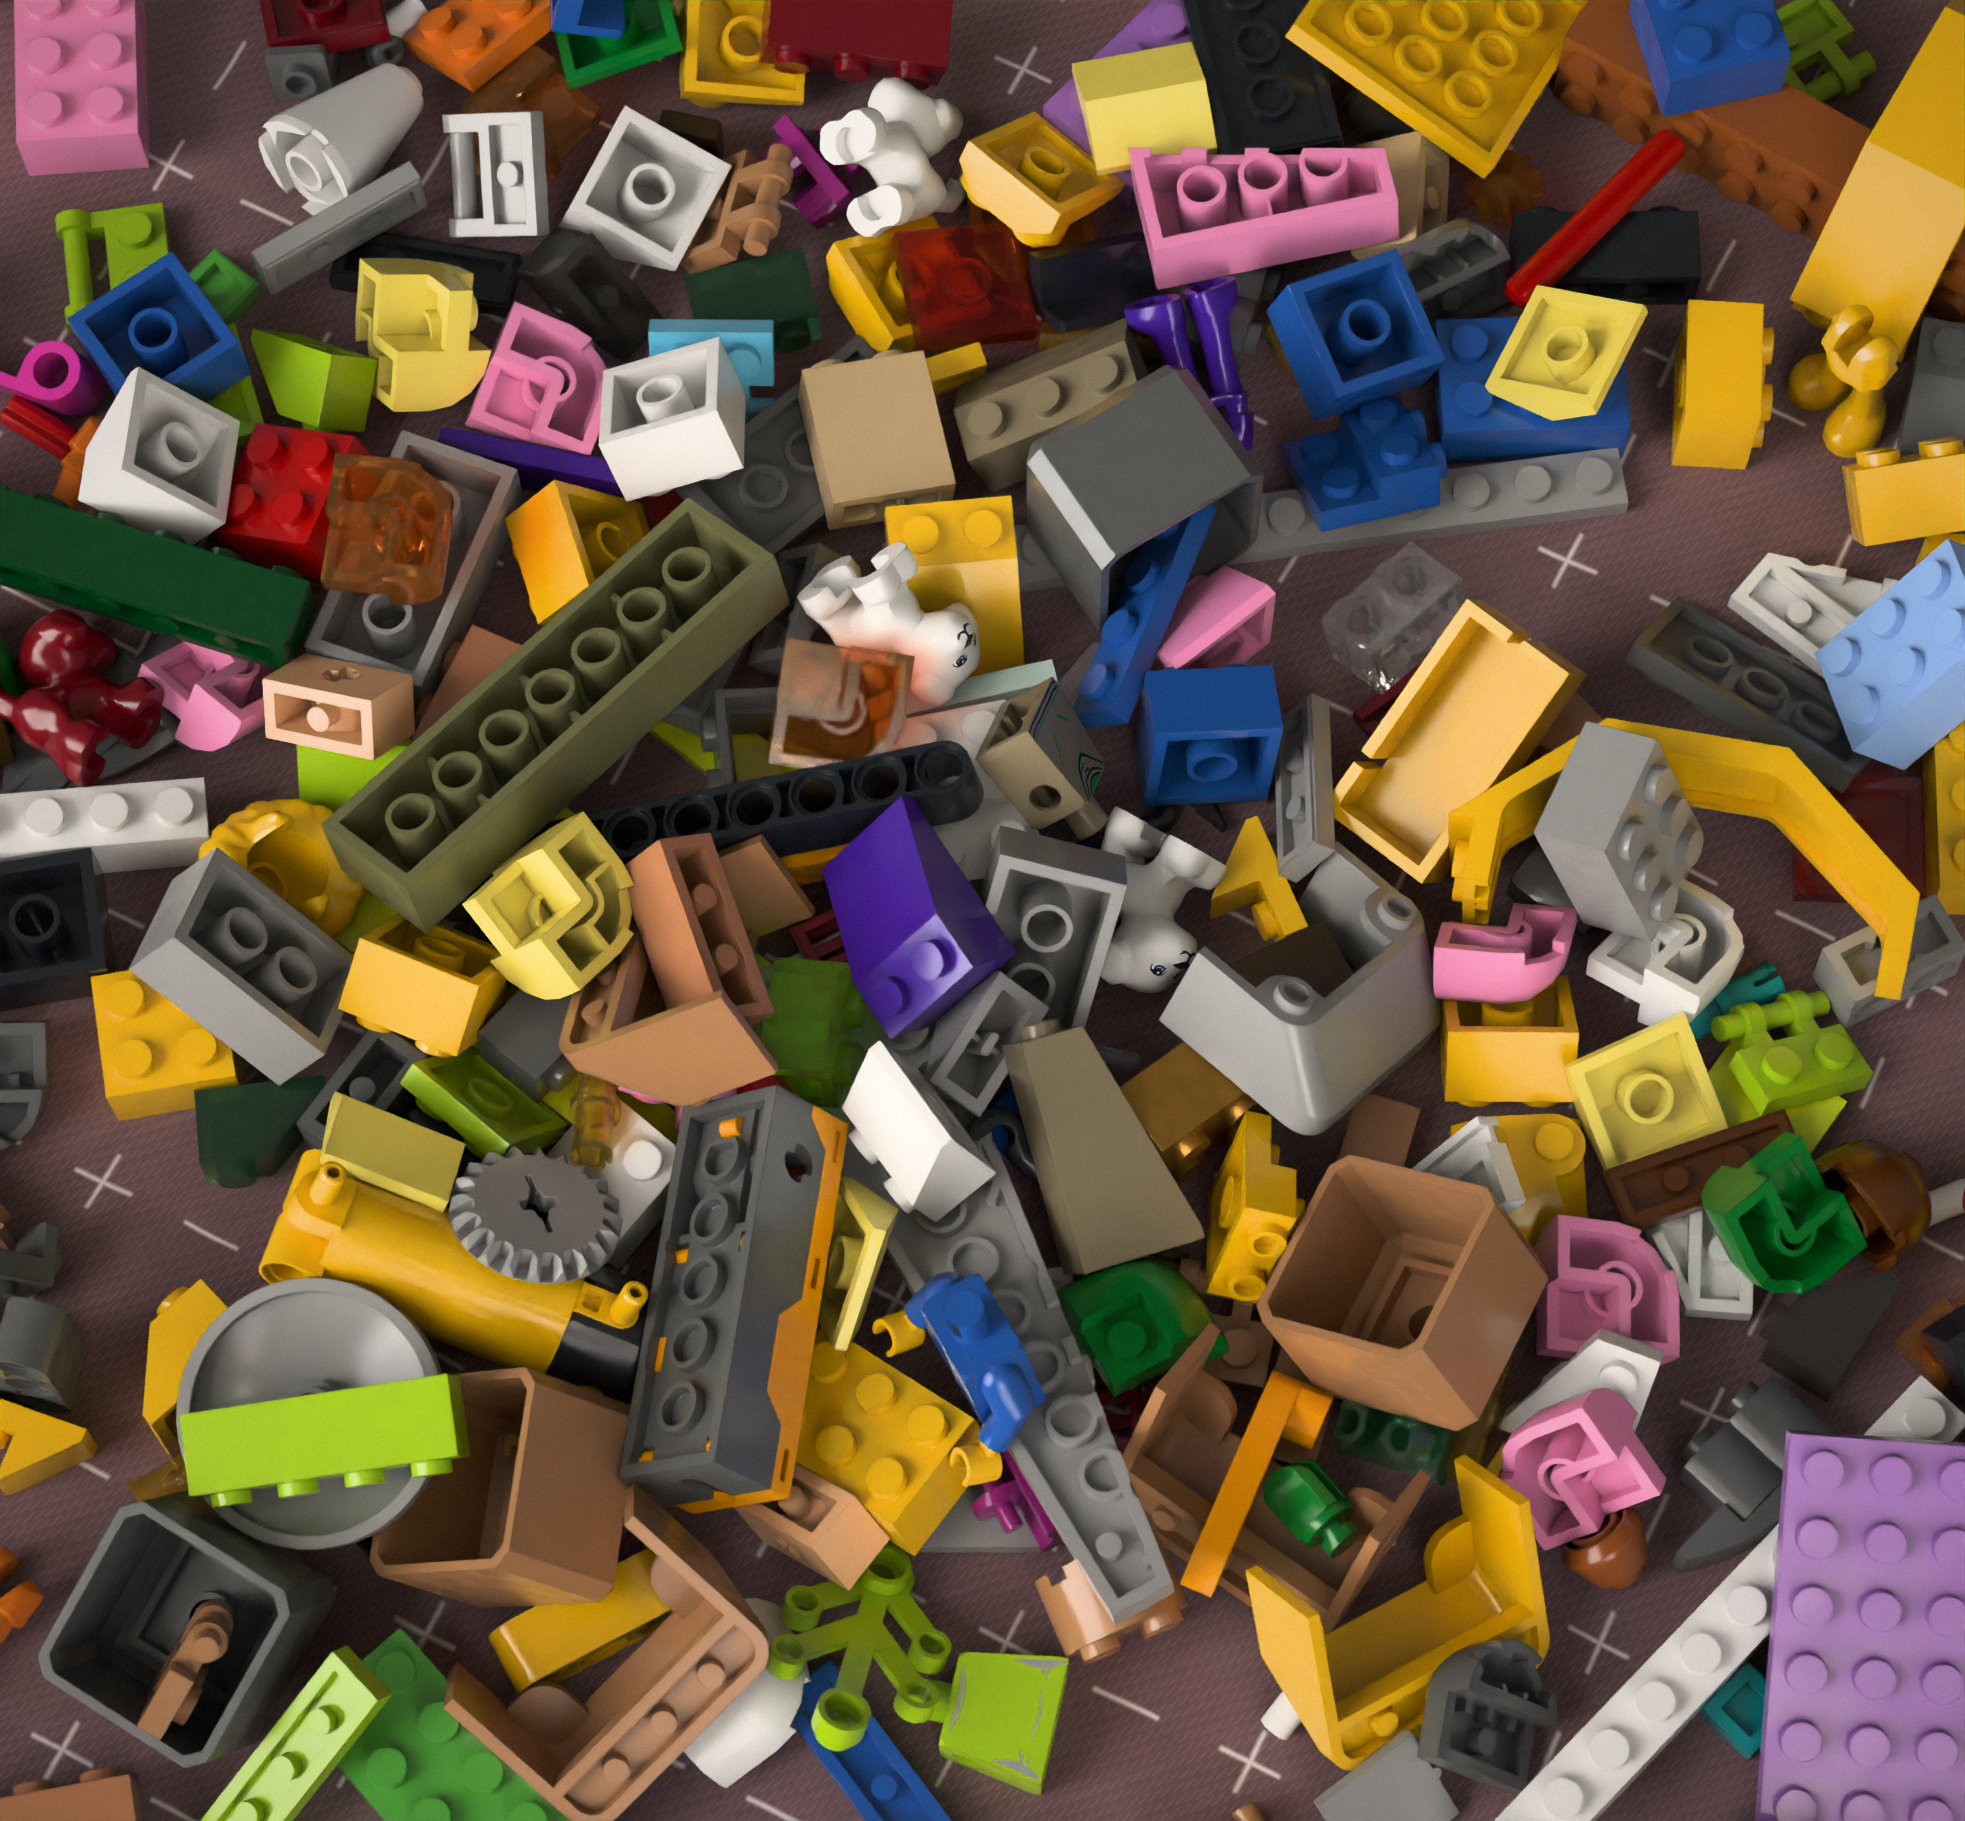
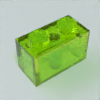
M775 957L768 992L774 1013L763 1020L760 1037L761 1042L778 1063L777 1073L772 1076L786 1081L798 1097L816 1107L840 1109L844 1085L852 1086L855 1081L857 1048L851 1046L853 1028L864 1026L867 1003L855 987L849 963Z

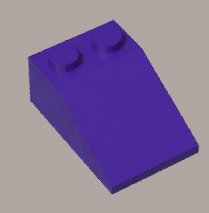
M910 794L902 795L822 869L855 987L891 1040L936 1025V1022L1017 953Z

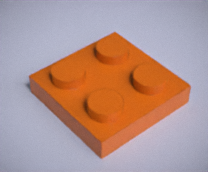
M448 0L440 7L424 14L419 23L402 38L414 57L474 93L551 31L550 0Z

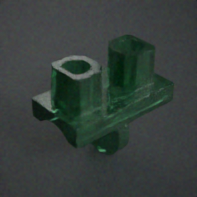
M1344 1400L1341 1403L1333 1430L1334 1438L1342 1440L1340 1453L1414 1477L1422 1469L1432 1476L1430 1482L1445 1485L1448 1475V1453L1453 1441L1460 1433V1430L1454 1431L1374 1409L1349 1400Z

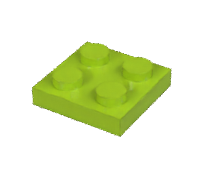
M474 1045L467 1048L457 1057L453 1055L450 1057L434 1056L412 1063L400 1082L404 1088L416 1097L415 1102L425 1114L436 1120L445 1121L464 1137L463 1141L468 1150L481 1159H484L489 1151L505 1156L512 1146L518 1148L524 1155L534 1152L539 1146L541 1149L556 1143L568 1125L541 1101L537 1104L482 1059L479 1055V1049Z

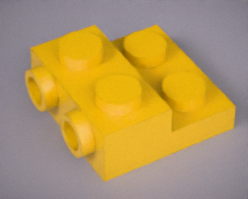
M1246 1110L1208 1194L1206 1293L1257 1303L1267 1285V1280L1271 1278L1287 1247V1237L1293 1236L1305 1213V1200L1296 1197L1297 1169L1278 1165L1280 1147L1277 1144L1271 1143L1272 1116Z

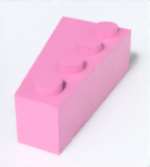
M1129 148L1133 190L1157 290L1399 240L1398 197L1384 148H1303L1300 155H1274L1269 153V148H1245V155H1207V148H1181V155H1152L1151 148Z

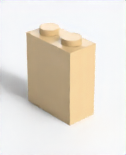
M891 349L882 351L871 359L846 363L840 359H828L816 363L811 368L802 369L798 401L829 530L883 522L886 506L953 501L956 481L924 350L905 353L903 350Z

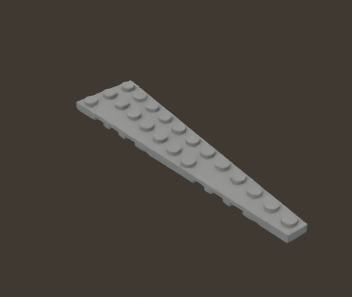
M840 931L812 945L813 948L841 935ZM800 952L761 973L774 1013L752 1027L753 1031L778 1063L777 1074L779 1078L786 1081L798 1097L849 1124L848 1134L856 1127L842 1107L869 1048L879 1040L926 1076L936 1025L891 1040L855 987L852 974L818 990L810 970L807 969L802 960ZM935 1088L965 1129L975 1116ZM992 1132L974 1142L997 1173L936 1223L916 1208L907 1214L885 1188L883 1183L891 1176L880 1160L872 1165L859 1152L847 1135L841 1175L852 1177L899 1209L886 1252L912 1295L914 1296L934 1276L943 1272L953 1271L959 1273L964 1278L979 1273L1025 1349L1047 1402L1033 1409L1007 1450L1114 1625H1118L1173 1594L1172 1579L1140 1499L1137 1498L1131 1477L1121 1452L1117 1448L1097 1392L1094 1391L1081 1353L1061 1309L1059 1298L1000 1151L996 1147Z

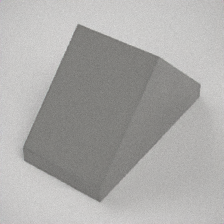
M994 971L936 1022L925 1080L971 1114L980 1117L1009 1072L1002 1046L1022 1040L1019 1028L1041 1022L1050 1008L1001 971Z

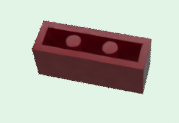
M764 0L759 62L774 64V68L777 71L787 74H805L810 72L811 69L834 72V76L837 79L846 82H865L870 77L880 79L884 77H899L917 90L927 89L930 85L937 86L948 68L953 0Z

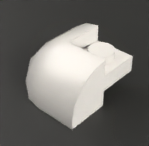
M1682 878L1678 887L1676 909L1668 922L1661 923L1653 943L1612 932L1588 956L1586 975L1639 1003L1637 1022L1651 1026L1682 1012L1686 1015L1688 1023H1690L1727 986L1743 956L1745 945H1743V935L1733 920L1734 909L1716 895Z
M759 1598L745 1599L764 1626L768 1635L769 1646L776 1635L781 1633L793 1634L791 1628L786 1626L780 1618L781 1607ZM780 1653L783 1657L787 1659H794L792 1656L788 1654ZM807 1663L802 1675L793 1680L777 1678L765 1666L761 1674L684 1750L685 1754L705 1775L724 1788H728L779 1750L796 1732L790 1725L802 1701L803 1684L811 1682Z

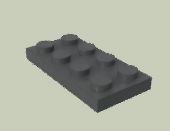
M857 335L828 359H840L846 363L871 359L877 353ZM800 381L745 424L744 468L732 471L719 479H704L675 488V491L684 500L690 498L775 555L776 560L780 551L793 549L827 521L798 401Z
M1677 596L1637 638L1625 659V662L1639 669L1643 677L1652 684L1672 689L1693 702L1703 715L1714 720H1723L1746 734L1750 741L1790 748L1823 786L1833 787L1839 792L1844 793L1871 760L1870 757L1852 751L1827 685L1680 596Z

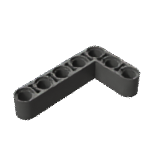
M8 1298L3 1318L0 1322L1 1399L47 1412L71 1413L89 1347L67 1313L62 1309L31 1298Z

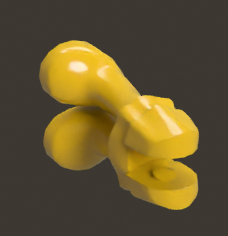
M1858 304L1846 307L1833 316L1832 323L1821 341L1826 353H1815L1803 358L1794 365L1787 381L1789 398L1800 409L1815 412L1828 409L1841 402L1826 418L1822 438L1827 449L1836 456L1844 458H1856L1855 452L1873 449L1878 445L1886 421V403L1883 387L1898 370L1896 364L1898 348L1896 343L1888 335H1882L1875 339L1871 337L1868 330L1873 324L1874 315L1867 306Z

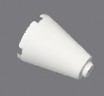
M383 63L274 115L264 124L263 128H266V132L259 137V148L265 165L286 194L295 187L309 200L302 208L311 215H316L375 180L423 109V90L420 81L413 72L403 66Z

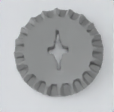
M512 1146L505 1156L489 1151L481 1163L470 1162L464 1175L456 1179L449 1202V1216L454 1233L464 1248L475 1259L502 1275L539 1284L570 1282L599 1270L614 1254L619 1243L623 1219L618 1215L619 1199L608 1195L607 1180L592 1179L589 1164L577 1167L570 1166L566 1153L556 1159L545 1157L540 1146L531 1155H524L518 1148ZM527 1204L536 1205L541 1213H548L545 1225L542 1218H538L534 1210H526Z

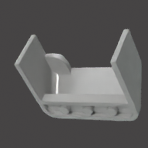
M1338 841L1335 843V851L1319 865L1299 899L1298 905L1308 927L1324 920L1344 958L1358 969L1357 972L1325 998L1319 995L1302 979L1287 975L1271 976L1255 988L1205 946L1196 954L1159 1019L1166 1027L1284 1126L1303 1135H1318L1330 1128L1426 1045L1442 1021L1440 999L1434 996L1433 964L1421 912L1411 899L1397 891Z

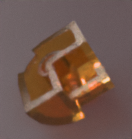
M535 45L528 48L474 93L471 91L462 109V113L543 111L547 184L562 171L560 158L602 121L601 108L578 88L570 90L565 77L557 70L556 59ZM473 132L476 173L481 176L478 132Z
M335 453L326 505V513L330 524L320 578L324 589L385 594L388 596L391 605H416L433 601L443 594L453 530L452 503L442 484L425 472L419 463L393 457Z
M786 637L784 639L775 703L773 704L770 721L767 764L805 769L888 752L897 743L905 721L915 656L856 646L848 648Z

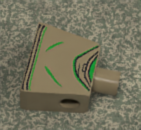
M1054 677L1002 703L975 757L982 769L1032 828L1043 829L1063 819L1077 840L1088 838L1099 831L1107 823L1108 816L1094 798L1093 793L1105 768L1104 761Z

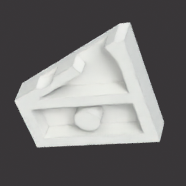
M1768 552L1730 596L1728 607L1824 678L1815 653L1898 581L1884 578L1881 584L1846 576L1847 569L1825 564L1809 566L1797 558Z
M1705 1209L1644 1230L1650 1245L1656 1249L1668 1271L1675 1269L1680 1294V1310L1683 1316L1750 1320L1753 1314V1283L1729 1260Z
M1600 1328L1579 1346L1575 1356L1569 1361L1559 1363L1542 1378L1541 1384L1521 1402L1511 1404L1504 1413L1499 1429L1513 1433L1521 1424L1541 1409L1593 1389L1609 1388L1622 1395L1637 1411L1636 1418L1631 1427L1635 1433L1664 1351Z

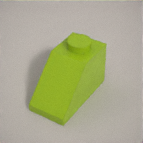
M253 328L251 343L279 415L302 422L301 429L334 434H338L339 430L364 432L378 364L377 359L302 334Z

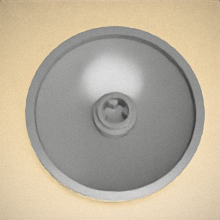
M299 1278L270 1284L251 1292L223 1311L207 1328L193 1349L183 1372L177 1399L176 1424L181 1454L185 1463L179 1419L180 1414L434 1376L443 1373L435 1352L419 1327L405 1312L381 1295L358 1285L326 1278ZM411 1466L385 1470L386 1483L345 1488L344 1476L318 1480L319 1493L278 1498L277 1487L251 1490L253 1503L213 1509L230 1525L264 1543L302 1550L337 1548L371 1537L400 1518L422 1494L432 1476L412 1478ZM203 1497L211 1506V1498Z

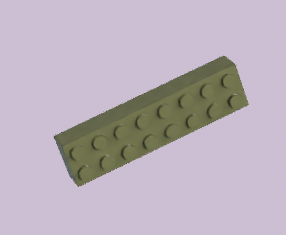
M687 498L321 824L341 869L425 934L428 933L482 884L497 867L516 853L790 604L775 555L690 498Z

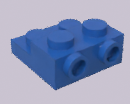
M1399 397L1374 399L1365 402L1361 407L1341 413L1340 430L1314 433L1303 439L1281 443L1282 464L1321 532L1439 506L1440 479L1447 477V462L1441 444L1439 442L1426 443V427L1420 410L1418 408L1406 410Z

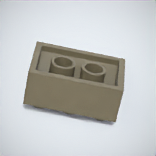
M1126 317L959 385L953 411L966 458L992 493L1027 479V460L1032 442L1055 430L1065 421L1079 416L1108 399L1120 389L1128 387L1148 375L1136 332L1132 331L1126 321Z

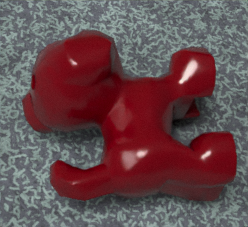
M57 609L41 617L29 628L23 639L20 656L15 662L16 674L32 688L22 696L7 693L0 681V717L12 722L24 742L48 754L57 767L77 786L87 787L97 781L104 770L106 760L95 753L96 745L103 739L108 738L109 733L116 736L127 746L137 750L146 746L161 723L164 689L156 682L143 676L137 677L123 686L109 681L103 675L107 673L116 658L117 646L113 637L100 628L87 625L82 616L68 610Z

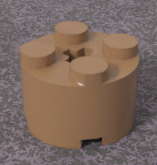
M1153 1529L1152 1532L1172 1579L1174 1593L1116 1626L1075 1560L1062 1566L1065 1573L1060 1575L1062 1582L1052 1586L1047 1574L1034 1582L1066 1658L1078 1655L1082 1666L1085 1667L1118 1653L1121 1647L1118 1639L1140 1629L1144 1640H1148L1181 1625L1180 1621L1184 1620L1180 1610L1188 1606L1189 1602L1157 1529Z

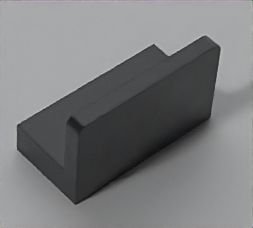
M1141 231L1029 253L1031 309L1059 332L1066 333L1112 324L1125 318L1123 308L1126 305L1144 298L1165 294L1161 290H1157L1152 283V265L1145 236Z

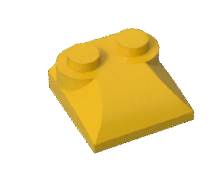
M684 0L681 23L684 50L680 51L679 66L680 95L682 99H688L693 104L708 109L718 108L727 103L803 105L805 74L782 73L774 68V64L759 62L764 0Z
M1035 111L969 140L959 159L963 170L961 184L967 192L968 198L976 206L990 211L1010 227L1015 237L1022 243L1035 248L1059 244L1071 223L1081 219L1120 194L1125 186V183L1113 173L1097 176L1093 157Z
M933 215L916 221H908L900 226H893L877 237L858 235L833 242L826 255L829 273L828 283L833 297L855 333L877 354L891 349L903 350L905 353L914 352L919 343L938 338L984 320L992 312V309Z
M1560 1114L1490 1116L1497 1117L1499 1126L1494 1129L1497 1141L1507 1145L1526 1200L1511 1212L1509 1217L1533 1250L1542 1229L1554 1216L1560 1214L1588 1218L1583 1158L1586 1143L1581 1130L1580 1120ZM1470 1121L1451 1125L1449 1138Z

